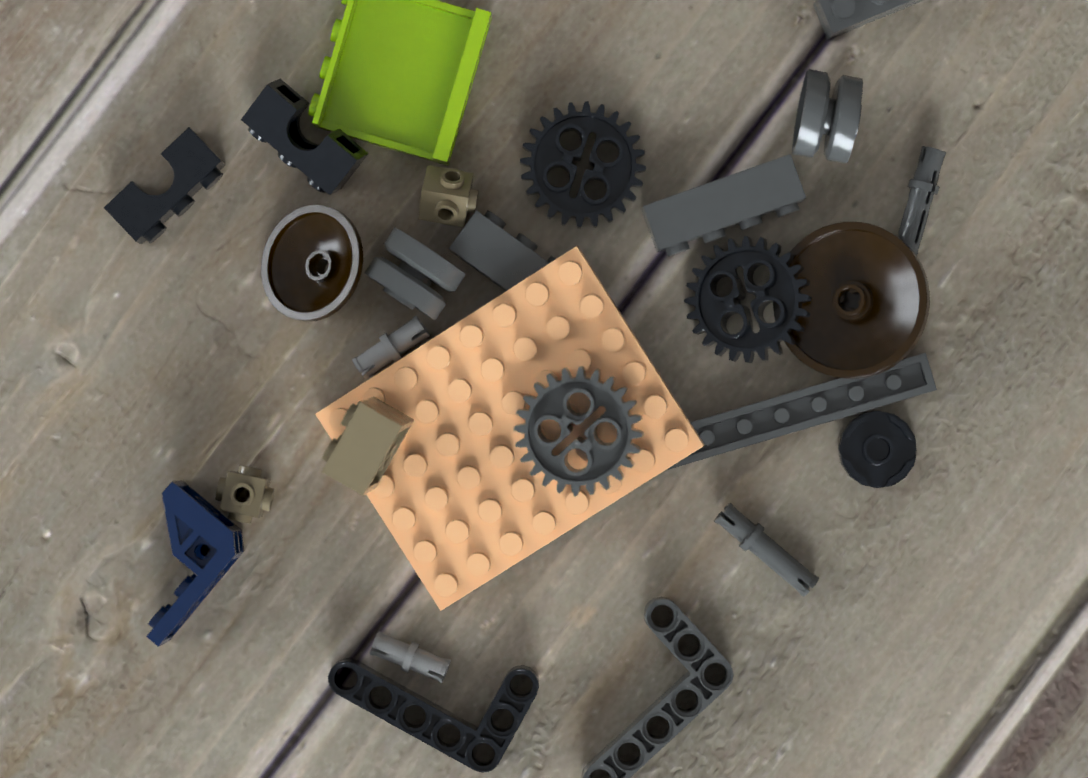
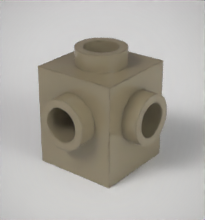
M428 165L421 192L418 220L465 227L468 212L475 213L479 190L472 189L474 173Z
M239 465L238 472L228 471L226 478L220 477L215 500L221 501L220 510L229 512L228 519L251 524L252 517L260 518L263 517L264 510L270 511L274 497V488L269 487L270 478L261 477V469ZM240 487H245L249 490L250 497L246 502H240L236 498V492Z

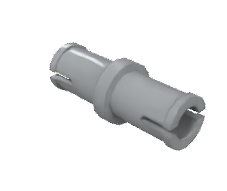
M414 316L412 320L390 335L384 333L379 337L380 342L352 359L354 365L360 373L362 372V376L366 380L393 360L397 362L403 358V353L425 338L430 337L423 323H420L421 321L417 316Z
M380 631L377 633L370 650V655H375L402 666V671L409 673L410 670L438 680L440 683L444 681L449 669L448 666L451 663V660L448 658L445 659L420 649V644L412 641L411 644H407Z

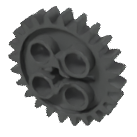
M584 366L579 367L576 377H572L569 369L566 367L562 369V380L560 381L553 373L548 374L547 381L549 387L536 382L533 386L538 396L526 394L523 399L530 408L519 409L516 412L517 415L525 419V423L514 426L515 431L524 433L525 438L516 442L515 446L520 448L527 447L528 453L520 459L521 462L534 461L535 466L532 468L530 475H536L541 471L545 473L543 486L548 485L553 479L558 481L557 493H561L568 484L572 487L573 496L579 494L581 485H585L589 494L593 495L596 489V482L598 481L607 490L611 487L609 475L618 480L623 479L624 475L619 468L620 465L629 468L633 467L634 462L627 454L639 453L641 451L638 445L632 443V439L640 438L644 435L643 431L633 429V424L639 422L642 419V415H631L629 411L637 401L629 400L624 402L622 397L628 388L624 386L615 391L612 388L615 381L614 376H611L604 383L601 382L600 369H596L591 378L586 377ZM580 392L588 396L590 400L588 412L580 414L571 408L570 397L573 393ZM600 406L606 408L605 413L585 430L586 440L581 436L577 437L559 455L554 456L552 454V450L573 431L571 422L575 425H580ZM552 419L558 422L561 427V434L558 439L550 440L543 436L541 424L544 420ZM601 422L613 424L617 429L616 440L610 443L601 441L596 432L598 424ZM581 449L586 453L588 464L585 468L576 469L569 464L567 456L570 450Z

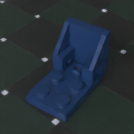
M183 480L172 481L163 491L162 498L172 553L195 574H192L191 577L188 575L174 591L173 594L178 597L172 606L170 604L166 605V607L162 606L149 621L148 625L153 629L146 637L158 647L172 639L244 552L242 529ZM203 544L210 548L206 556L202 553Z

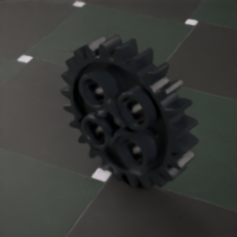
M585 101L582 112H577L571 102L568 105V114L564 116L558 108H554L555 120L553 122L543 116L540 118L544 128L542 132L530 129L531 136L536 140L535 144L523 143V149L531 153V157L520 159V164L530 167L531 171L522 174L521 179L523 181H533V185L526 190L527 196L539 194L540 198L535 204L537 209L546 204L550 206L547 214L548 219L554 217L557 212L561 213V224L563 226L567 224L570 217L576 219L578 229H581L584 218H589L592 226L596 228L598 216L603 215L610 223L613 221L611 212L613 208L622 214L626 212V208L622 203L623 199L635 202L637 197L630 191V188H641L643 186V182L634 177L636 173L646 171V166L636 163V159L645 155V150L633 149V145L640 140V136L633 135L628 137L626 133L631 123L626 122L621 126L616 124L619 115L618 111L614 112L609 118L605 117V106L603 104L599 106L596 113L590 112L588 101ZM568 131L578 133L582 140L580 147L572 151L564 149L559 141L562 134ZM594 132L596 140L589 157V165L593 166L594 169H586L577 196L571 198L569 194L577 174V166L572 164L573 160H581L588 136ZM605 143L614 145L618 149V158L610 163L601 161L596 153L600 145ZM563 168L568 172L570 180L564 187H554L548 182L547 175L552 169ZM591 180L603 182L607 190L605 196L598 200L588 198L584 191L586 183Z
M744 236L742 247H739L732 238L728 239L727 251L718 245L713 246L716 254L714 259L705 255L701 256L706 268L704 270L692 269V272L699 277L698 283L691 282L686 284L689 289L695 291V296L684 299V302L695 306L696 309L686 315L687 319L699 320L700 322L692 330L693 333L698 335L706 332L707 335L702 344L709 347L716 342L715 354L718 356H722L729 349V360L734 362L738 360L741 352H743L746 363L753 362L755 352L758 353L761 360L768 361V349L770 348L779 355L783 354L780 342L784 340L794 345L796 342L790 334L791 331L794 329L804 332L805 330L797 322L798 318L810 317L811 313L801 308L802 303L812 301L811 296L801 293V289L810 285V281L797 278L804 270V267L800 264L790 267L789 265L794 255L788 252L779 257L782 246L775 243L767 250V240L762 237L759 238L755 247H753V242L748 236ZM766 265L770 270V278L766 284L757 286L753 281L754 271L758 267ZM740 266L744 271L746 290L756 295V299L752 300L750 305L754 317L759 324L760 330L758 333L753 331V321L749 307L742 305L740 302L746 298L745 290L737 274V268ZM729 276L733 282L732 291L729 295L720 297L716 291L717 283L721 278ZM776 302L781 310L780 317L773 323H767L763 317L764 309L768 304ZM739 313L743 318V327L740 332L730 334L727 330V320L733 314Z

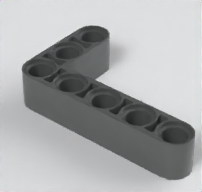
M656 597L650 600L645 606L644 619L652 632L688 671L585 766L582 778H589L590 774L597 769L606 770L611 778H631L732 683L734 674L730 663L669 598ZM658 605H667L672 609V620L664 626L656 625L651 620V613ZM685 634H694L699 640L698 649L688 655L681 653L678 650V640ZM711 663H720L725 667V676L718 683H710L705 680V669ZM689 689L696 693V703L690 709H680L675 703L676 695L682 690ZM654 716H662L668 721V728L662 735H651L646 729L647 722ZM624 743H634L639 747V756L632 762L622 761L617 755L618 749Z

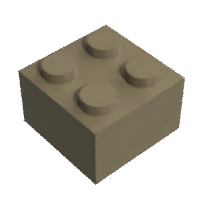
M371 397L362 402L359 401L357 405L352 404L341 422V425L345 426L346 429L337 440L332 439L322 456V459L327 462L322 472L364 496L377 488L414 419L376 397Z

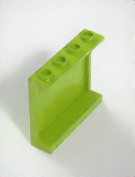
M341 0V4L347 6L343 19H336L332 29L330 41L336 42L332 56H325L321 66L319 78L324 79L321 94L314 93L309 107L308 115L313 116V125L316 128L330 132L341 129L351 138L449 166L491 24V12L476 8V11H472L438 0Z

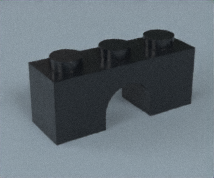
M281 78L267 84L241 119L249 126L248 131L261 142L269 143L278 151V157L288 166L297 167L308 177L309 184L316 190L329 195L340 190L369 153L341 129L328 134L321 144L307 140L300 130L299 122L302 113L310 103Z
M190 127L161 153L170 163L174 172L173 183L166 192L160 195H149L138 184L131 181L104 207L119 225L141 245L146 240L152 243L158 239L167 229L164 223L174 214L178 217L183 215L195 203L192 197L202 187L206 190L210 189L223 176V173L220 171L225 166L223 161Z

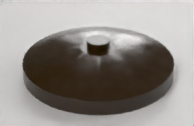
M840 222L824 226L812 232L790 251L794 258L789 266L802 265L804 270L797 278L810 281V285L801 289V293L812 297V301L802 303L801 306L802 309L811 313L810 317H799L797 321L805 328L804 332L793 329L790 334L796 343L792 345L785 342L790 351L801 362L825 375L846 379H859L874 376L892 368L912 351L927 323L930 308V291L927 276L921 262L903 240L895 234L872 224ZM775 302L773 303L775 321H777L781 310Z

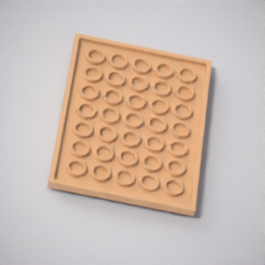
M579 246L572 248L315 414L331 440L333 438L337 440L346 429L345 426L341 425V422L352 404L357 405L359 401L362 402L371 397H376L414 419L377 488L366 495L440 611L705 445ZM584 366L586 377L591 378L594 371L600 369L601 382L604 383L611 376H614L615 381L612 388L615 391L624 386L628 388L622 399L624 402L629 400L637 401L629 411L631 415H642V419L633 424V429L643 431L644 435L640 438L632 439V443L638 445L641 451L639 453L627 454L634 462L632 468L623 465L619 466L624 475L622 480L609 475L611 485L609 489L606 490L598 481L596 482V489L593 495L589 494L585 485H581L579 494L573 496L571 485L567 484L561 493H557L558 481L553 479L548 485L543 486L545 473L541 471L536 475H530L535 463L533 460L521 462L520 459L528 453L527 447L520 448L515 446V443L525 438L524 433L515 431L514 426L525 423V419L517 415L516 412L519 409L530 408L523 397L526 394L538 396L533 386L536 382L549 387L547 381L548 374L553 373L560 381L562 380L563 368L567 367L572 377H576L579 367ZM573 393L570 397V406L576 413H586L590 409V400L584 393ZM600 406L580 425H575L571 422L573 431L552 450V454L554 456L559 455L577 437L581 436L586 440L585 430L605 413L606 408ZM546 419L541 424V432L547 439L556 440L560 437L561 427L555 420ZM609 422L598 424L596 432L601 441L610 443L616 440L617 429L613 424ZM572 449L568 452L567 459L573 468L583 469L587 466L588 457L584 451Z

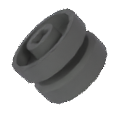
M808 69L799 98L792 154L812 158L819 149L822 135H825L824 155L826 159L847 163L857 136L861 118L862 78L842 75L836 82L832 98H829L831 81L828 73Z
M394 227L384 242V246L390 254L401 261L400 264L397 266L384 257H374L364 274L382 285L384 292L411 310L416 308L436 321L446 306V302L440 294L429 287L430 284L433 282L446 291H456L466 274L422 243Z

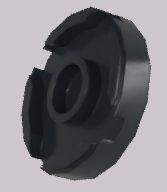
M882 411L863 413L850 421L841 434L838 447L840 462L848 476L861 485L873 488L893 486L906 478L914 466L916 459L915 435L908 424L895 414Z

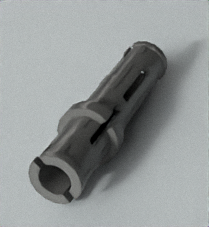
M927 146L921 147L914 178L909 180L908 187L911 189L898 232V237L913 250L916 256L918 255V249L933 197L938 195L940 187L937 186L941 166L946 156L945 151Z
M728 503L724 507V512L721 511L715 518V523L722 526L740 542V548L744 551L749 549L795 588L801 596H806L810 592L808 588H813L818 582L819 577L812 574L766 535L761 524L757 523L755 525L732 503Z

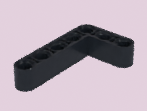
M352 658L342 659L332 667L328 675L329 686L337 695L481 773L489 772L499 764L539 689V679L532 668L525 665L511 668L504 677L479 725L475 726L358 660ZM342 667L352 668L357 674L358 680L356 685L352 687L342 686L337 680L338 669ZM525 674L530 677L533 682L532 689L526 694L515 693L510 686L511 679L514 676ZM384 686L390 690L392 700L388 705L379 706L372 701L371 690L374 687ZM411 705L421 706L426 712V720L419 725L410 724L405 718V709ZM502 708L509 710L514 717L513 723L507 728L496 727L491 719L494 711ZM445 724L455 725L460 731V739L452 744L443 742L439 737L441 726ZM480 743L491 745L495 751L493 759L484 763L476 760L473 756V748Z

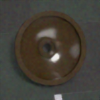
M308 205L286 215L273 229L262 255V283L272 305L283 315L305 322L319 321L339 311L353 295L362 274L363 246L360 235L355 225L346 215L328 206Z

